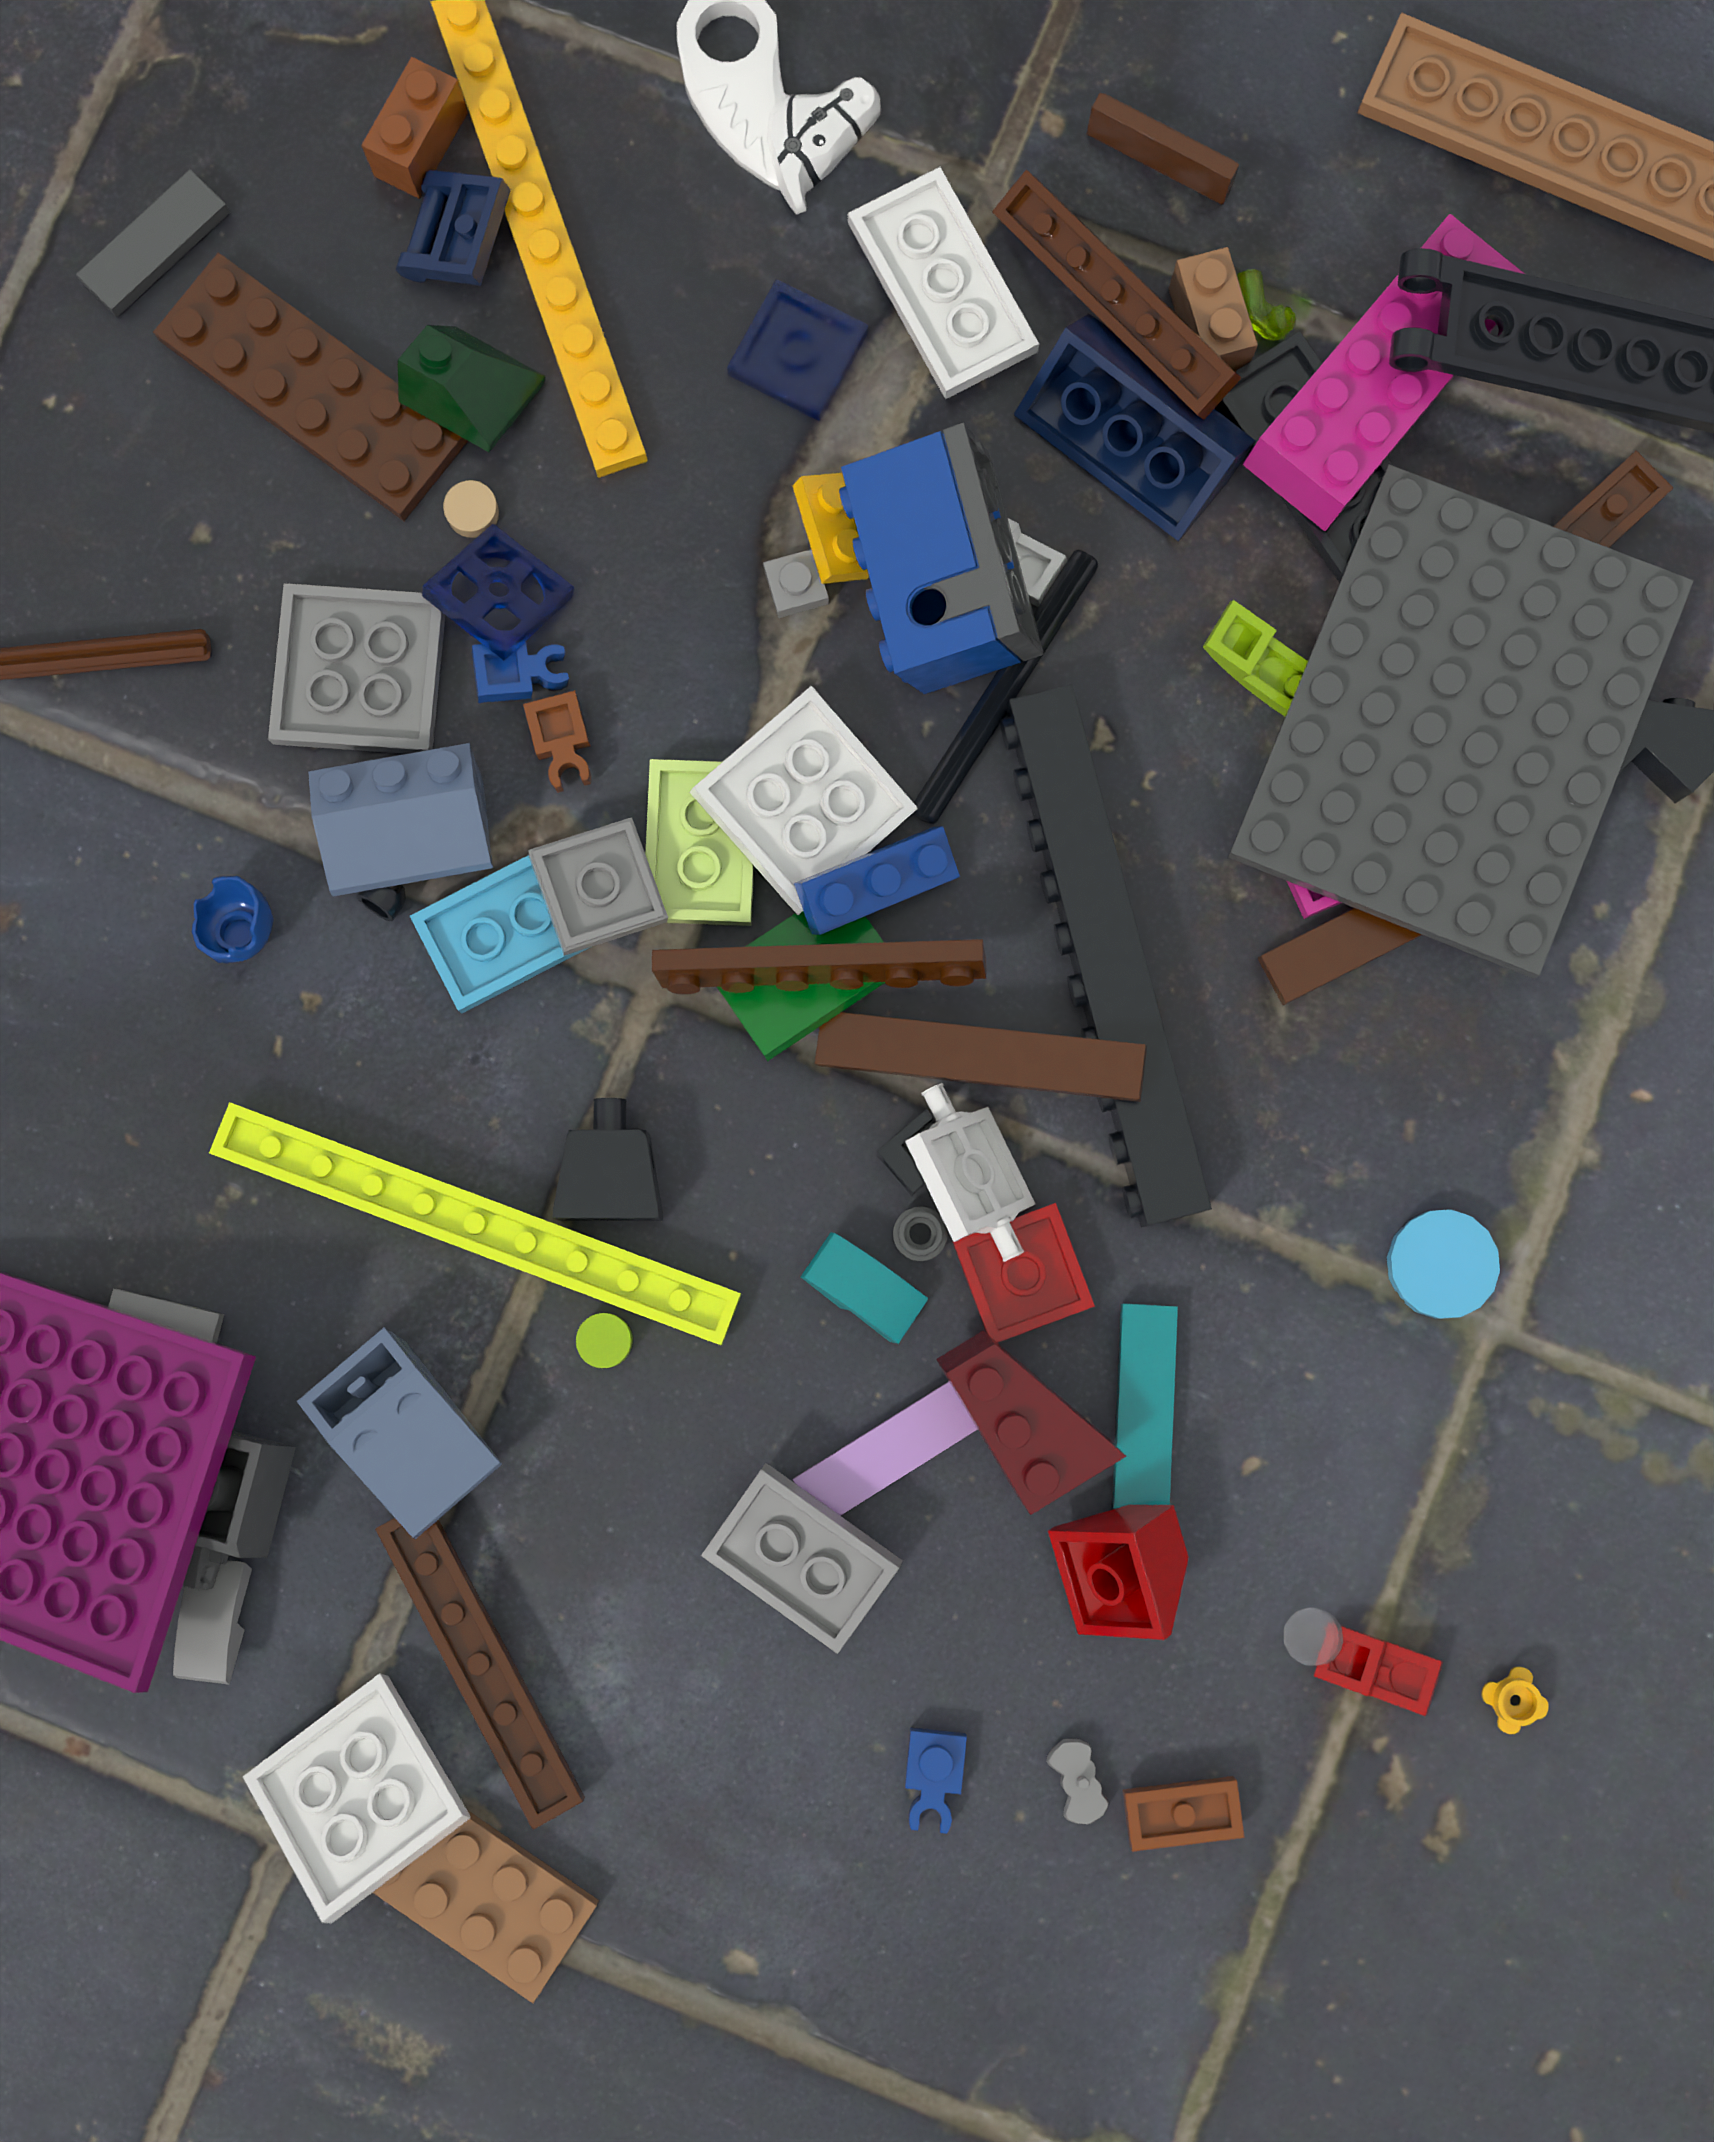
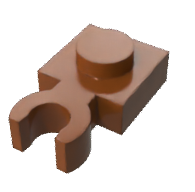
M571 691L523 704L538 759L541 760L553 756L554 760L549 766L548 776L556 792L564 791L561 775L568 768L579 770L584 786L591 784V771L586 761L576 754V750L590 747L576 692Z

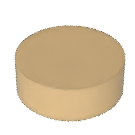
M472 480L460 482L448 491L444 499V514L450 526L455 532L464 537L476 538L490 532L497 523L499 517L498 503L493 492L481 482Z

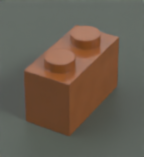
M414 57L410 58L361 145L374 177L420 199L423 194L421 187L426 172L437 169L468 114L458 79Z

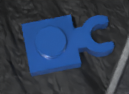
M526 641L472 645L471 653L478 703L531 699L533 692L532 684L539 683L548 690H561L568 685V673L554 674L546 668V664L549 662L564 660L565 649L563 646L548 645L543 647L537 655H528Z
M910 1728L905 1788L920 1790V1796L912 1802L909 1808L911 1830H918L920 1824L919 1817L924 1810L935 1809L941 1815L939 1821L940 1833H948L952 1823L950 1807L944 1797L945 1793L961 1794L967 1740L966 1733Z

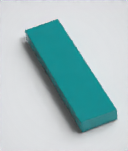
M1121 1304L1115 1445L1126 1457L1114 1464L1112 1510L1130 1504L1170 1505L1178 1307Z

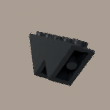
M1667 698L1662 700V702L1647 700L1619 773L1632 762L1675 804L1687 797L1714 772V710L1697 708L1693 700L1685 698Z

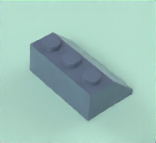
M470 743L308 771L311 816L332 897L493 868L483 778Z

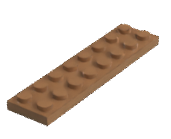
M1400 14L1361 102L1358 114L1714 261L1713 141L1409 15Z

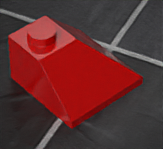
M1130 1504L1054 1526L1048 1530L1078 1634L1165 1640L1171 1636L1189 1559L1174 1505Z

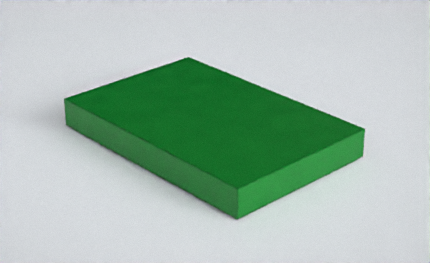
M802 911L799 915L793 914L745 947L881 943L884 941L866 916L821 935H812L804 911ZM863 982L862 987L852 990L837 989L832 987L830 983L809 984L807 989L801 991H784L778 989L776 985L754 986L752 991L745 993L728 992L721 987H717V989L765 1059L769 1061L885 982Z

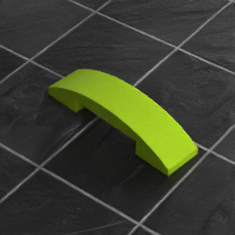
M1232 600L1207 638L1203 648L1236 681L1271 708L1286 716L1308 661L1275 639L1273 636L1277 631L1276 629Z

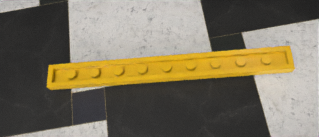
M485 0L431 1L492 177L502 178L511 189L504 212L597 476L600 478L647 462L645 449Z

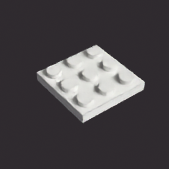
M812 686L689 792L797 915L803 911L794 886L795 882L867 854L917 810V806Z
M380 1673L243 1776L322 1923H333L471 1818L389 1676Z

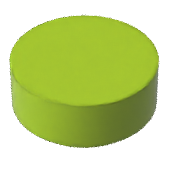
M599 1313L590 1316L581 1324L576 1335V1347L579 1355L586 1363L596 1368H611L619 1365L628 1357L633 1344L632 1332L628 1324L619 1316L610 1313Z

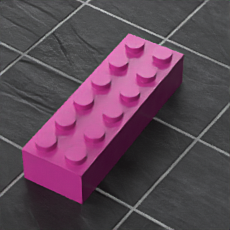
M1451 214L1446 217L1421 247L1436 250L1446 256L1524 274ZM1397 275L1262 434L1243 463V466L1323 531L1330 527L1455 376L1429 369L1419 372H1406L1397 370L1389 364L1391 339L1395 331L1403 328H1423L1438 334L1442 292L1435 291L1427 294H1415L1403 291L1398 287ZM1485 319V326L1489 333H1491L1497 324L1491 319Z

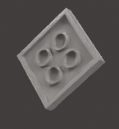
M284 583L268 740L273 745L403 754L432 750L447 602L444 595Z

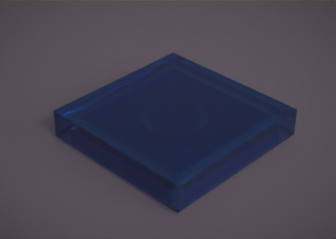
M776 279L727 366L728 375L821 421L868 335V325Z

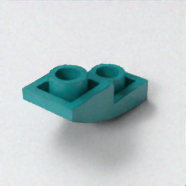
M830 1232L800 1276L840 1309L851 1311L889 1342L899 1344L928 1300L925 1295L886 1266Z

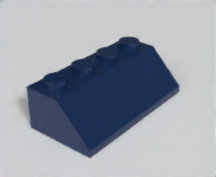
M1090 313L1064 329L1013 414L1177 541L1182 539L1227 484L1256 442L1255 439L1215 409L1205 420L1199 417L1111 329Z

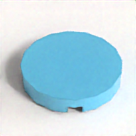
M1454 1210L1427 1211L1409 1220L1394 1235L1387 1255L1388 1277L1394 1290L1398 1292L1400 1298L1414 1312L1434 1319L1463 1317L1479 1309L1494 1292L1500 1273L1498 1248L1489 1231L1472 1216Z

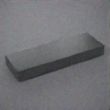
M189 169L76 275L118 317L218 225L230 211L227 205Z

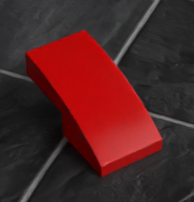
M1331 1622L1314 1677L1427 1716L1444 1661Z

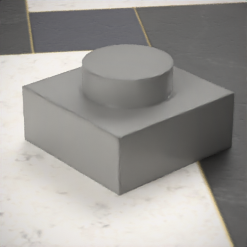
M811 549L763 562L778 618L829 604L825 584L821 583Z

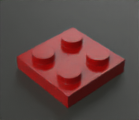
M1056 1203L1016 1217L1010 1222L1025 1252L1003 1262V1258L990 1232L986 1234L973 1233L955 1242L952 1241L984 1329L997 1343L1095 1307Z

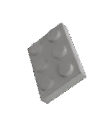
M767 1463L762 1467L701 1555L837 1654L903 1562L899 1557Z

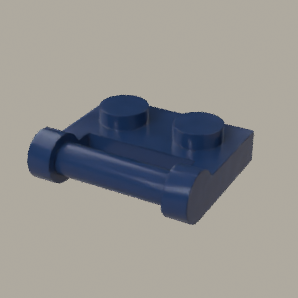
M429 170L425 174L421 187L425 195L407 252L400 254L396 271L406 279L416 282L434 279L481 286L511 189L502 178ZM447 201L444 214L439 226V230L434 242V246L431 255H429L428 253L433 241V237L438 225L444 202Z

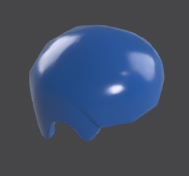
M239 876L216 877L212 880V891L206 897L194 901L195 920L191 932L197 949L218 963H234L250 959L260 952L269 940L274 921L269 903L259 890Z

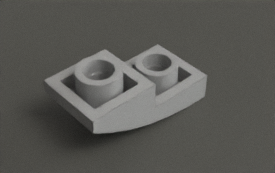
M227 1560L226 1564H221L213 1589L197 1590L189 1587L184 1588L174 1651L173 1676L176 1678L230 1685L244 1634V1629L237 1622L252 1568L245 1562Z

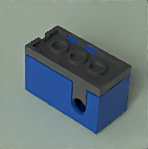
M964 422L944 429V434L939 431L841 467L846 485L839 489L841 502L848 518H854L859 537L853 539L854 552L860 567L863 570H868L872 588L866 590L867 603L873 618L876 621L881 620L885 639L879 642L882 660L889 672L894 671V674L900 677L904 683L910 684L923 694L1020 663L1021 659L1026 661L1044 655L991 454L981 442H976L975 435Z

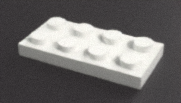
M941 167L848 213V224L945 399L1038 353L1039 342Z

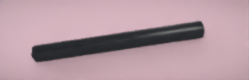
M1076 550L1072 553L1034 613L1043 653H1045L1097 571L1098 561L1085 551ZM1042 656L1026 661L1021 659L1020 663L997 671L914 801L917 810L913 813L918 818L930 824L938 821L996 730L1000 719L1006 714L1009 700L1017 697Z

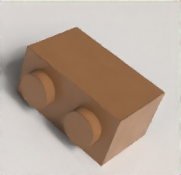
M1228 247L1177 260L1168 288L1176 314L1234 371L1251 362L1258 344Z

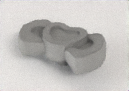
M1063 1739L1052 1747L1046 1761L1050 1767L1061 1774V1786L1068 1794L1063 1816L1075 1824H1092L1104 1815L1109 1806L1107 1797L1102 1793L1101 1784L1095 1778L1096 1767L1091 1760L1092 1746L1081 1739Z

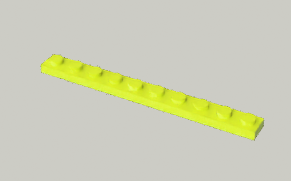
M230 1102L209 1154L718 1345H723L742 1295L736 1291Z

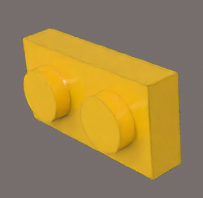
M843 473L801 476L792 485L822 584L869 578L868 570H863L860 567L853 548V539L859 537L854 518H848L840 498L839 489L846 486Z

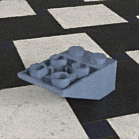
M385 1327L297 1401L328 1444L415 1539L502 1465L497 1456L408 1343Z

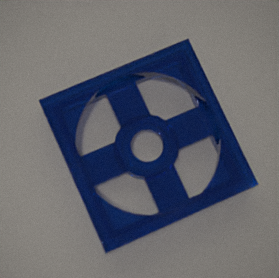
M491 524L423 585L422 597L505 661L572 599L575 587L495 524ZM500 558L511 562L505 568H490L480 559ZM458 572L478 586L477 593L465 604L452 595V583ZM532 574L539 582L544 595V601L539 605L521 592V584ZM494 582H501L507 585L509 593L506 596L497 597L491 594L488 587ZM495 608H506L518 617L521 622L512 630L501 631L492 627L484 618Z

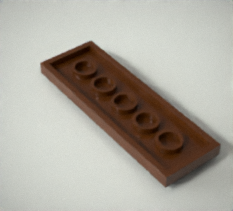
M219 252L153 331L161 343L402 521L407 519L468 442V440L398 402V384Z

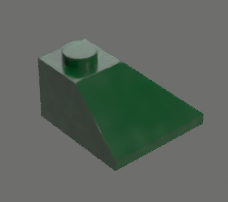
M426 325L397 360L398 402L487 452L492 450L545 384V376L456 326Z

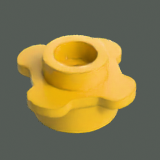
M1514 1667L1510 1670L1508 1677L1497 1683L1487 1682L1482 1688L1481 1696L1483 1701L1492 1705L1498 1716V1728L1507 1734H1516L1521 1726L1530 1725L1537 1719L1544 1718L1549 1709L1546 1698L1542 1697L1539 1690L1532 1684V1673L1524 1667ZM1513 1695L1519 1696L1520 1702L1518 1705L1514 1706L1511 1704L1510 1699Z

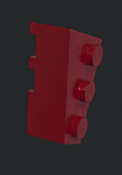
M981 1331L936 1359L1017 1497L1030 1515L1126 1457L1110 1438L1091 1424L1062 1397L1057 1395L986 1332Z

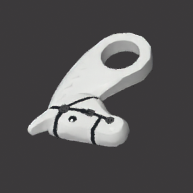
M688 0L677 22V42L686 93L692 106L715 141L741 167L767 185L780 190L796 214L807 211L805 193L816 186L838 165L880 116L881 108L878 92L874 86L864 79L854 77L842 82L833 91L820 95H787L784 93L780 76L776 14L765 0ZM721 16H736L747 20L756 29L759 40L755 49L745 58L735 62H720L708 57L700 49L697 40L702 29L710 21Z

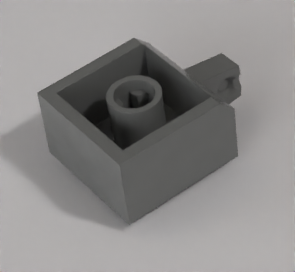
M232 1430L182 1586L197 1590L213 1589L220 1565L226 1564L229 1555L239 1558H268L296 1447Z

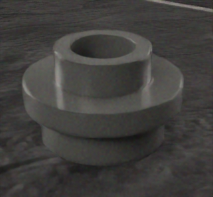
M922 1206L904 1211L898 1217L893 1229V1239L896 1248L903 1256L913 1261H927L936 1257L944 1249L948 1237L947 1227L940 1214L931 1208ZM916 1224L926 1225L931 1232L930 1240L923 1245L915 1244L910 1238V1229Z

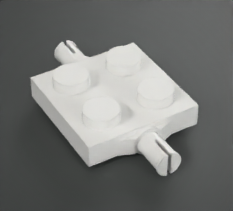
M937 1084L921 1093L936 1122L928 1130L913 1136L905 1142L953 1241L955 1242L973 1233L986 1234L990 1232L1003 1258V1262L1025 1252L1010 1222L1015 1219L1018 1213L1034 1206L1035 1202L989 1108L985 1107L972 1113L956 1112L943 1087L944 1084Z

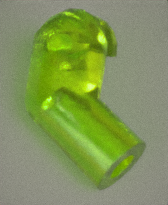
M1252 269L1239 273L1237 278L1253 330L1267 340H1281L1285 338L1287 333L1293 330L1296 325L1294 311L1289 306L1284 308V305L1279 304L1274 307L1265 301L1263 273L1260 270Z

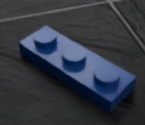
M936 826L795 882L794 886L811 934L821 935L959 878L960 875L943 826Z

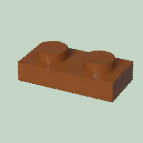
M1234 1776L1123 1789L1129 1844L1132 1852L1245 1838L1238 1784Z

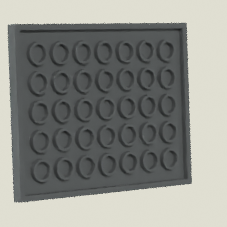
M1389 464L1228 858L1532 979L1540 976L1694 580Z

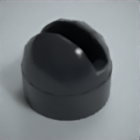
M402 884L392 888L384 887L362 891L357 895L358 900L367 909L390 922L401 911L406 900L405 888Z

